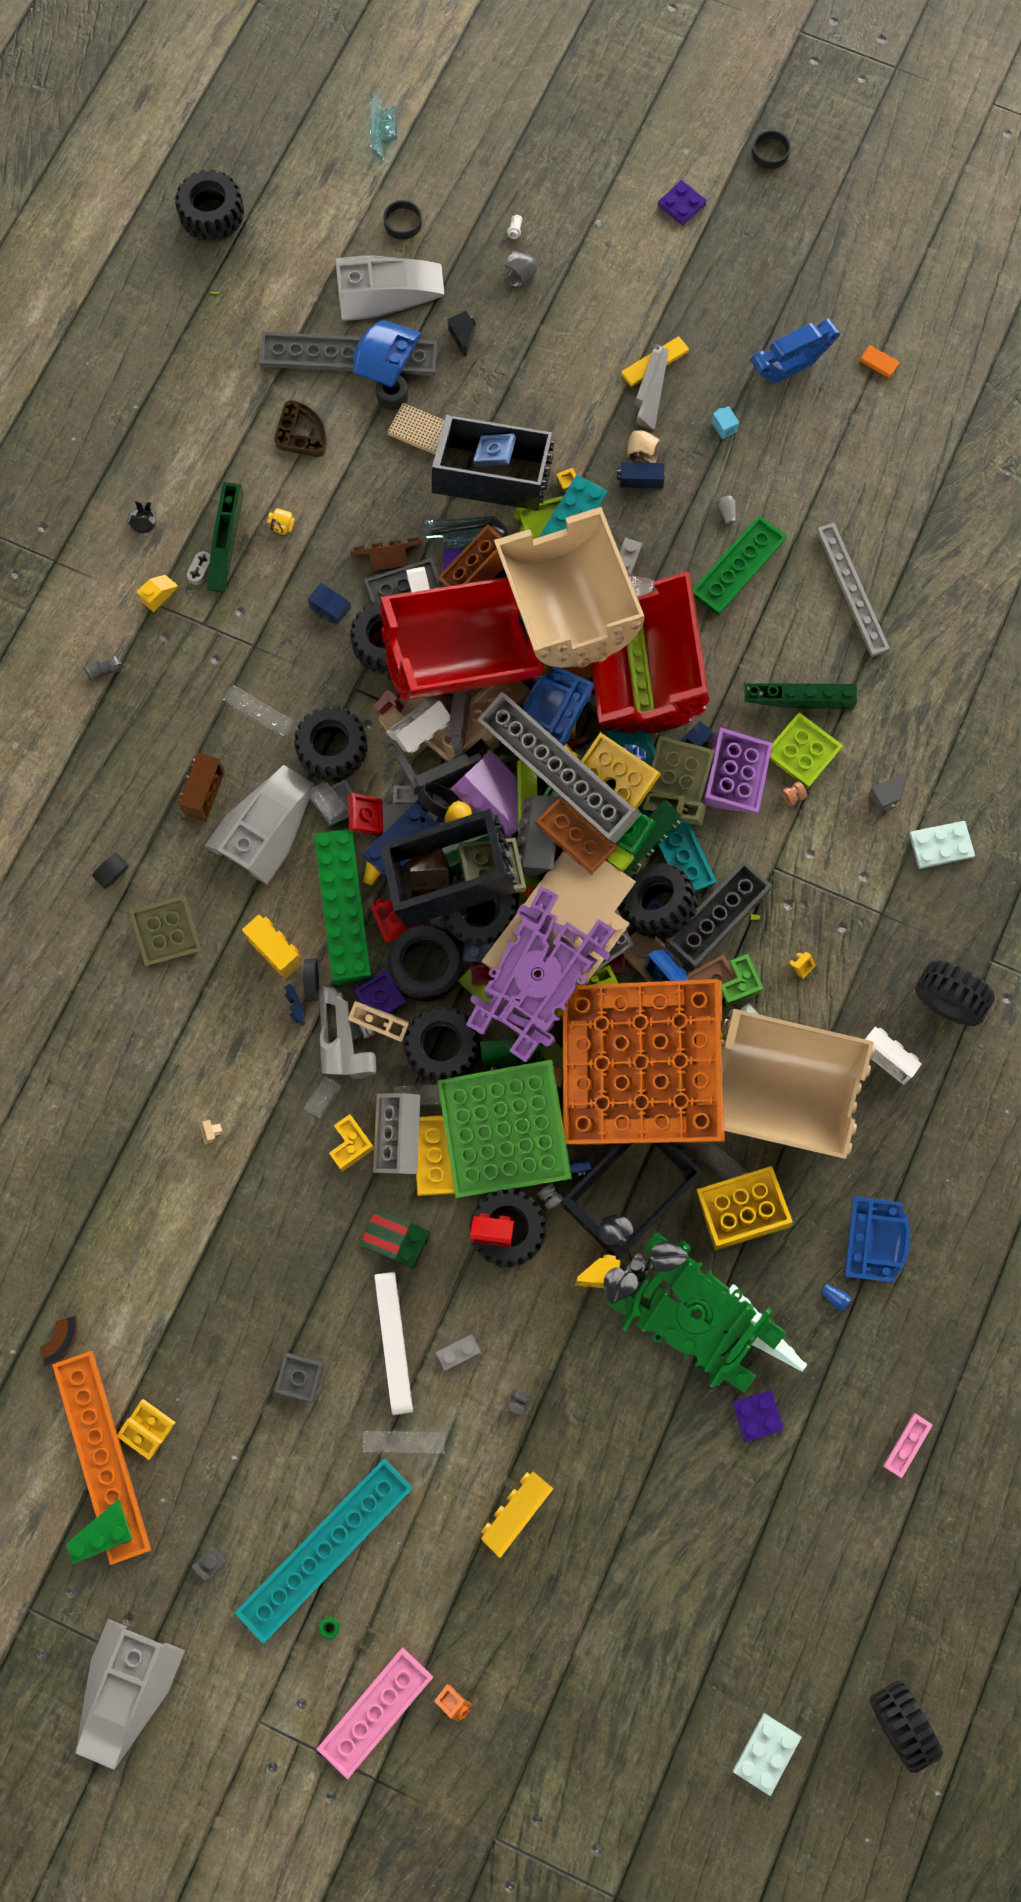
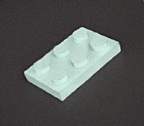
M965 821L909 833L919 869L975 857Z
M763 1712L733 1772L771 1796L801 1736Z

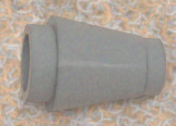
M732 496L720 498L718 500V507L725 524L735 523V500Z

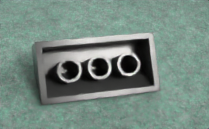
M534 795L525 799L522 804V817L519 822L520 830L516 843L523 875L533 878L553 870L556 843L534 823L559 798L558 796Z

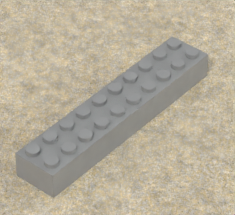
M503 691L477 719L613 843L616 844L640 817L641 814Z

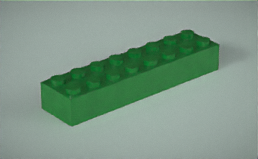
M346 829L314 834L333 984L335 986L369 981L372 979L353 831Z

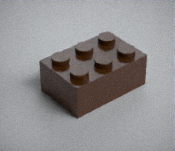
M198 753L191 762L192 770L190 775H187L185 778V788L179 794L178 803L186 817L207 822L225 770L220 759Z

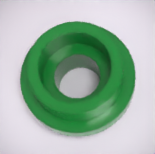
M326 1617L319 1625V1632L325 1639H333L340 1632V1624L337 1619ZM327 1624L333 1625L334 1629L332 1632L326 1630Z

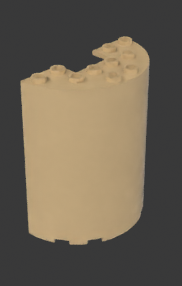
M601 507L565 518L567 529L536 539H532L531 531L528 529L494 540L535 655L541 662L549 666L562 668L586 667L588 664L597 661L602 662L608 656L616 653L631 642L640 631L644 622L643 611Z
M731 1009L728 1014L730 1019H725L721 1028V1033L723 1034V1037H721L724 1131L846 1159L847 1154L849 1155L852 1149V1143H850L851 1136L855 1134L857 1128L855 1119L851 1118L852 1113H855L857 1107L855 1099L856 1095L861 1091L860 1080L865 1081V1078L869 1076L871 1069L869 1065L870 1057H873L875 1053L874 1042L738 1009Z

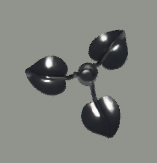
M609 1215L601 1221L599 1227L601 1240L608 1245H616L622 1240L630 1263L625 1271L620 1268H613L605 1275L604 1290L611 1304L629 1297L637 1290L638 1283L645 1280V1271L649 1270V1265L652 1261L655 1270L666 1272L686 1262L688 1254L677 1244L670 1241H662L652 1248L653 1257H650L646 1265H644L643 1262L632 1259L625 1239L633 1234V1227L630 1221L619 1215Z

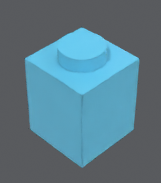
M729 406L719 408L713 413L712 424L721 439L738 431L739 421Z

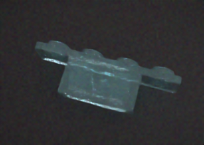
M372 92L369 102L371 107L370 134L372 143L370 148L372 153L381 160L383 159V144L398 139L397 109L392 106L382 110L381 99L375 92Z
M496 516L424 521L425 538L443 537L444 548L468 546L485 527L432 535L431 528L491 518L496 519Z

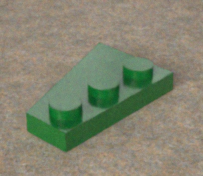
M120 1499L116 1500L66 1544L72 1564H76L133 1539Z

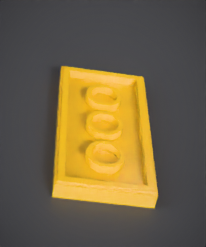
M443 1115L419 1117L418 1165L416 1174L417 1195L421 1197L455 1194Z

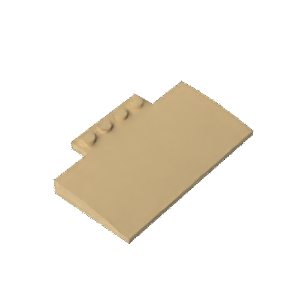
M563 851L553 864V870L547 872L524 905L531 907L530 905L540 886L549 889L559 895L550 912L557 916L556 923L564 926L568 922L588 935L596 921L600 919L616 930L604 947V950L610 952L630 924L617 915L615 911L636 881L607 861L590 875ZM518 914L515 915L482 960L483 964L490 969L497 968L500 970L499 962L508 948L507 941L514 943L518 939L517 935L512 931L518 929L523 920L522 917ZM553 931L552 936L550 938L551 941L550 943L548 942V944L550 945V949L547 954V957L551 955V953L556 947V945L553 944V941L559 934L556 931ZM564 935L562 936L565 939H567L576 948V950H578V948L583 942V940L580 937H578L575 943H572L567 937H565ZM594 951L592 954H589L597 959L593 969H589L588 972L582 974L587 977V982L604 960L603 957ZM540 970L535 971L534 975L536 978L541 976Z

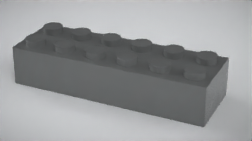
M743 861L696 909L697 912L694 917H691L692 921L690 924L685 925L684 930L681 932L677 931L674 933V936L669 937L666 940L665 946L691 971H694L770 892L773 885L747 862Z

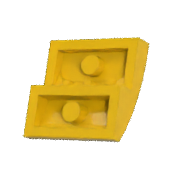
M143 1399L131 1417L126 1420L117 1436L150 1460L176 1422Z

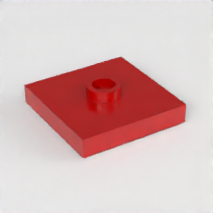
M356 793L348 794L350 831L381 836L383 834L382 799Z

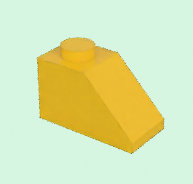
M166 575L149 579L137 591V595L145 606L152 612H155L179 586Z

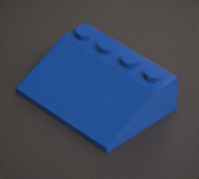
M664 949L648 954L644 968L656 982L689 980L686 977L687 972L681 966L678 967L675 964V958L670 952H665Z

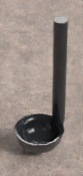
M493 518L431 528L432 535L482 528L488 524L502 538L508 536L505 525L500 520Z

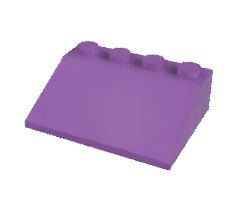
M720 727L712 737L710 749L715 750L701 802L704 805L718 809L759 813L773 743Z
M489 751L450 791L461 802L468 804L473 814L491 808L494 815H498L500 823L504 825L506 832L503 835L504 838L509 839L518 830V779Z

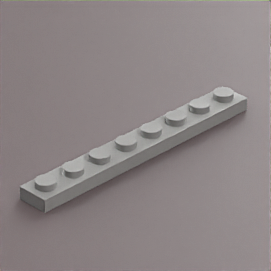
M835 523L817 528V534L871 657L888 652L890 649Z

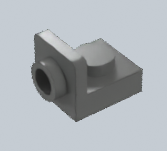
M211 1546L191 1566L194 1569L192 1573L200 1581L203 1579L208 1581L226 1560Z

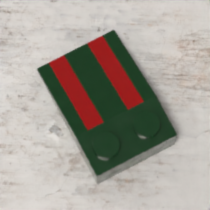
M375 1209L359 1245L414 1270L430 1232L411 1222Z

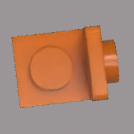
M449 1684L446 1685L434 1700L451 1719L458 1722L468 1715L469 1708L472 1706L469 1701L465 1700Z

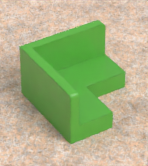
M748 954L731 960L729 963L737 979L722 984L725 1007L759 995L764 989Z

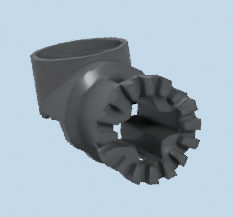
M113 656L111 657L112 659L108 658V660L102 663L98 659L97 663L83 669L90 681L94 682V679L102 674H115L123 668L119 657Z

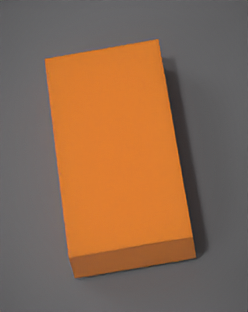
M869 345L860 358V362L888 378L892 376L900 363Z

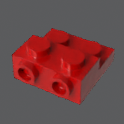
M384 898L373 901L374 905L370 906L385 943L398 938V935H401L406 929L419 925L418 923L406 927L394 912L391 898L385 901Z

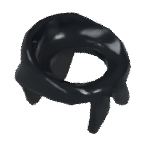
M135 501L137 509L130 513L128 524L136 532L147 533L155 527L156 513L150 509V501L145 506H142V503L139 501ZM146 512L150 515V518L148 519L146 516L136 517V515Z

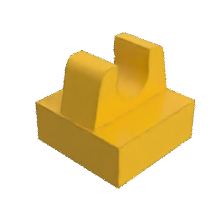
M807 952L804 954L797 953L798 960L796 962L790 961L792 968L802 979L816 966L812 956Z

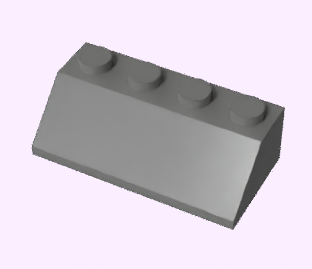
M405 1093L377 1094L373 1173L417 1174L420 1095Z

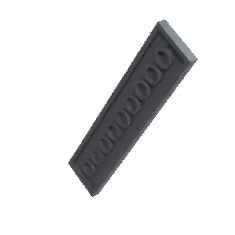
M262 332L259 364L260 367L353 372L354 351L362 337ZM419 340L400 374L435 376L438 341Z

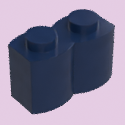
M322 583L308 598L309 608L315 613L323 614V617L330 623L339 624L351 609L350 602Z

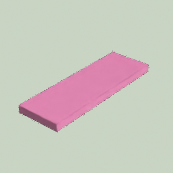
M402 1647L316 1750L348 1780L434 1676Z

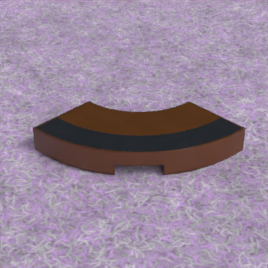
M77 1316L55 1321L56 1330L52 1339L40 1347L44 1367L58 1362L67 1354L76 1338L78 1328Z

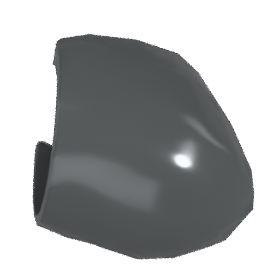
M513 251L504 263V266L511 268L503 281L514 287L524 285L537 272V259L531 255Z

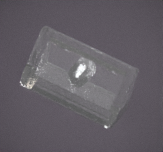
M327 782L311 788L308 797L329 823L335 821L348 811V808Z
M325 1076L303 1109L320 1119L338 1093L341 1085Z

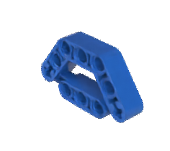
M830 318L822 321L817 327L814 323H810L775 340L770 345L771 351L767 353L759 351L751 357L750 361L761 377L777 383L812 366L838 339L840 332Z

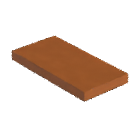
M562 796L534 823L590 875L618 848L617 845L602 834Z

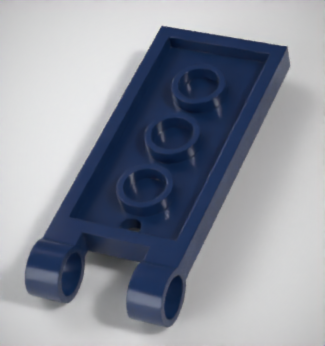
M419 799L362 854V857L386 879L387 875L380 844L440 825V823H445V818L438 817L435 821L423 811L425 808ZM413 858L401 861V868L403 869Z

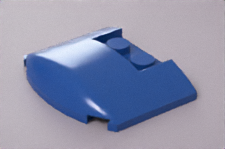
M385 320L379 321L371 326L358 342L353 355V373L393 387L418 343L421 333Z
M552 667L553 671L546 676L542 675L533 686L525 701L523 710L565 746L571 737L569 735L586 702H589L594 683L559 667Z
M853 1196L847 1254L845 1255L846 1277L894 1283L896 1280L894 1277L905 1265L910 1245L909 1221L902 1208V1202Z

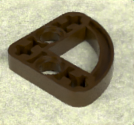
M294 400L287 401L283 406L274 438L276 447L280 450L313 457L323 456L326 452L327 437L322 420L307 405ZM294 407L295 410H292V413H291V416H292V417H290V416H289V415H290L289 410H291V408ZM300 414L307 417L315 425L319 438L294 434ZM285 422L292 423V426L288 429L282 425ZM283 434H285L286 441L280 443L283 440ZM298 441L305 443L301 448L295 446Z

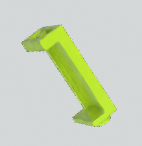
M563 496L544 501L543 504L539 505L538 511L516 507V511L513 514L515 521L520 524L519 532L530 529L532 539L538 538L537 536H540Z

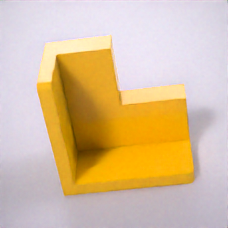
M350 1114L334 1125L345 1142L329 1154L343 1172L374 1150V1147Z

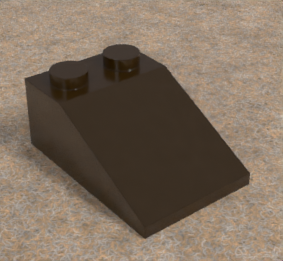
M442 849L414 857L410 861L412 896H421L449 887V864Z

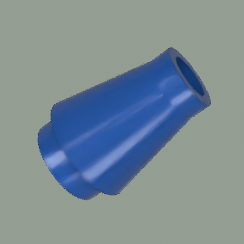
M828 1283L821 1291V1294L826 1297L834 1308L842 1312L852 1300L848 1296L849 1294L830 1286Z

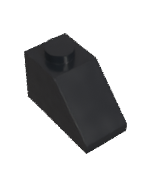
M467 311L448 318L447 321L449 332L462 355L466 356L474 337L476 323L474 318L469 316Z

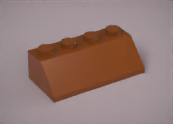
M487 524L442 572L438 579L446 587L493 580L504 568L494 540L502 537Z

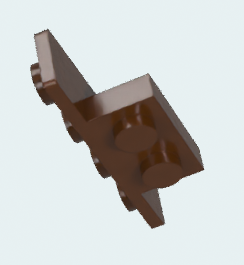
M418 537L408 538V542L403 543L400 540L389 541L390 545L374 543L371 548H365L364 545L355 546L354 550H351V555L369 553L372 571L408 566L405 547L422 545L423 541L418 540Z

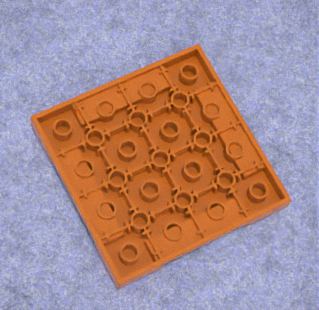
M719 979L576 985L577 989L566 1004V1011L563 1010V1128L566 1145L725 1142L724 1101H722L721 981Z

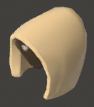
M633 431L628 440V459L637 463H656L661 445L660 439L646 431Z

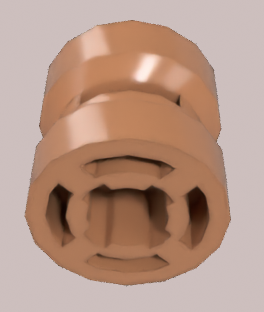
M796 782L791 788H785L781 791L785 802L790 807L795 805L798 800H804L808 797L806 789L801 782Z

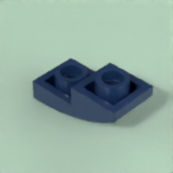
M290 983L284 987L287 992L285 997L290 1004L294 1002L289 1007L292 1012L289 1015L296 1024L300 1022L304 1026L306 1022L303 1006Z
M591 1157L571 1160V1173L576 1174V1177L587 1176L588 1172L592 1171Z

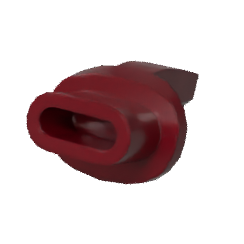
M585 736L572 741L569 739L567 744L574 751V747L586 744L587 739Z

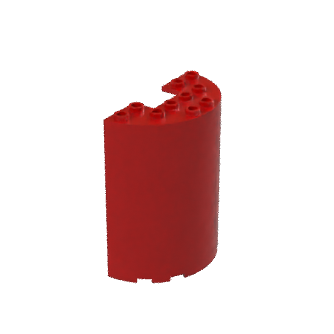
M689 571L680 572L668 578H661L653 582V586L657 591L649 592L640 597L637 596L644 614L643 628L654 702L653 710L639 713L634 707L626 646L608 656L602 662L591 663L598 720L605 728L612 731L615 728L621 729L622 733L635 734L637 731H646L647 734L657 733L685 725L692 721L691 717L695 715L700 716L706 710V704L709 703L710 698Z
M507 577L381 597L383 642H387L385 645V656L397 693H400L404 701L536 679L541 675L542 671L545 670L544 663L535 655L530 638L528 640L525 638V628L519 621L520 611Z

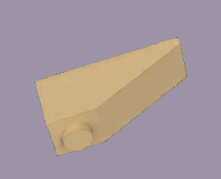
M356 1001L347 1019L402 1042L409 1025V1021Z

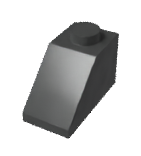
M906 772L871 788L869 795L879 813L884 810L889 812L896 807L895 805L900 799L907 778Z

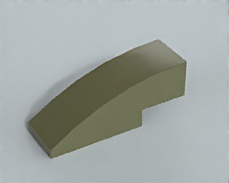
M648 792L643 808L644 811L652 813L666 800L682 815L679 818L681 822L702 826L707 809L704 803L688 801L684 797Z

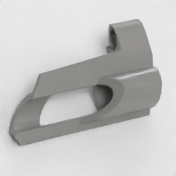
M321 986L319 990L321 1072L323 1074L350 1075L352 1079L367 1078L368 1075L376 1074V1055L374 1053L354 1054L350 1020H347L349 1016L348 1002L343 1000V995L339 990L333 987ZM326 1003L336 1006L337 1038L334 1042L328 1041Z

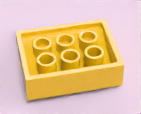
M772 1166L696 1190L715 1251L790 1228L793 1221Z
M533 1471L531 1474L527 1472L520 1480L522 1486L518 1491L513 1489L506 1498L509 1502L505 1508L501 1505L494 1514L496 1517L492 1524L488 1522L481 1531L483 1534L481 1539L499 1558H501L553 1490L547 1482Z

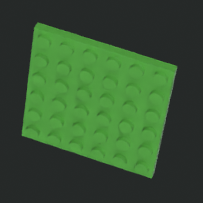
M552 1060L438 1080L456 1198L572 1179Z

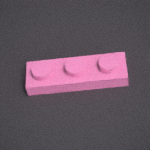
M913 1413L883 1467L902 1478L933 1425L916 1413Z

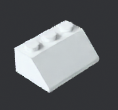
M428 698L386 731V733L399 744L404 752L413 753L420 748L419 744L424 740L428 741L433 738L434 733L438 729L442 730L448 726L450 714L440 700Z
M874 1027L865 1038V1040L874 1042L875 1053L870 1058L903 1085L914 1076L921 1066L916 1055L906 1052L903 1049V1045L896 1040H891L883 1029Z

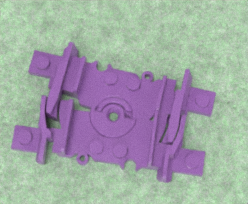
M540 886L530 905L531 907L524 904L519 907L517 914L523 920L518 929L512 931L517 935L518 939L514 943L507 941L508 948L499 962L500 970L492 968L489 971V975L495 979L489 981L486 986L485 996L491 998V1002L488 1003L472 995L471 1002L476 1007L466 1023L468 1027L483 1035L493 1018L505 1023L520 1034L510 1052L524 1062L529 1060L540 1042L545 1046L555 1043V1038L549 1031L554 1027V1021L560 1020L555 1014L556 1010L562 1008L566 1011V1004L577 989L576 982L580 985L587 983V977L582 974L588 972L589 969H593L597 959L589 955L590 953L592 954L594 951L607 961L611 960L610 953L604 950V947L616 931L600 919L596 921L588 935L568 922L564 926L556 923L557 916L550 912L559 895L543 886ZM553 931L559 933L553 941L556 947L551 955L547 957L550 949L548 942L550 943L551 941L550 938ZM564 935L565 937H567L572 943H575L578 937H580L583 940V942L578 948V950H576V948L562 936ZM537 970L541 971L539 978H536L534 975ZM519 1015H522V1016H524V1017L531 1018V1019L528 1020V1019H525V1018L520 1017Z

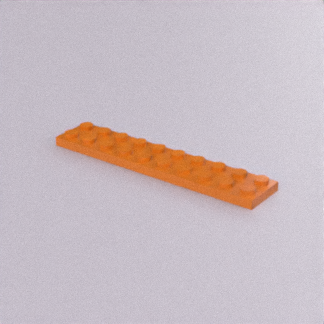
M93 1351L52 1364L96 1518L116 1500L120 1499L133 1536L132 1540L106 1550L110 1565L151 1551Z

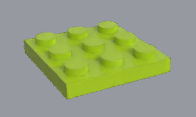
M798 713L773 742L770 760L798 782H801L806 788H809L843 748V745L801 713Z

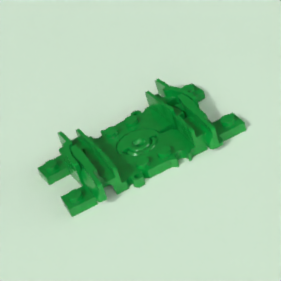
M656 1231L644 1249L652 1255V1248L657 1243L668 1240ZM684 1241L678 1244L688 1254L690 1246ZM689 1256L686 1262L673 1270L666 1272L657 1271L658 1273L653 1279L647 1276L635 1297L630 1295L614 1304L608 1301L607 1305L626 1316L622 1321L623 1331L627 1330L634 1316H640L636 1326L641 1328L643 1332L645 1330L649 1332L655 1331L653 1335L655 1342H661L665 1337L666 1343L682 1352L686 1360L690 1355H695L698 1359L695 1366L702 1365L705 1367V1372L711 1373L708 1379L711 1388L719 1386L725 1380L745 1393L756 1374L739 1363L748 1352L751 1344L758 1337L774 1350L787 1333L769 1319L772 1315L770 1308H767L757 1322H754L752 1319L757 1313L754 1307L746 1300L740 1301L742 1291L736 1289L731 1294L730 1288L713 1276L712 1270L707 1274H703L700 1271L703 1263H697ZM663 1279L674 1289V1294L681 1300L680 1302L668 1295L670 1290L660 1284ZM658 1288L652 1299L651 1307L641 1301L642 1295L651 1300L655 1289ZM694 1310L700 1311L699 1317L693 1315Z

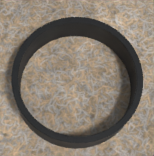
M763 131L756 136L753 142L752 157L763 168H779L789 158L790 141L779 131ZM776 139L785 145L787 154L779 160L770 161L760 157L756 152L755 146L761 140Z
M407 200L395 201L384 211V226L390 236L396 239H409L420 231L422 226L421 211L413 202ZM406 208L414 211L418 215L419 221L411 230L396 231L387 224V217L394 210Z
M434 782L425 783L418 793V799L422 806L441 818H445L449 808L434 802L426 792L438 795L450 806L454 802L459 801L449 789Z
M317 958L304 959L303 987L305 1001H318Z

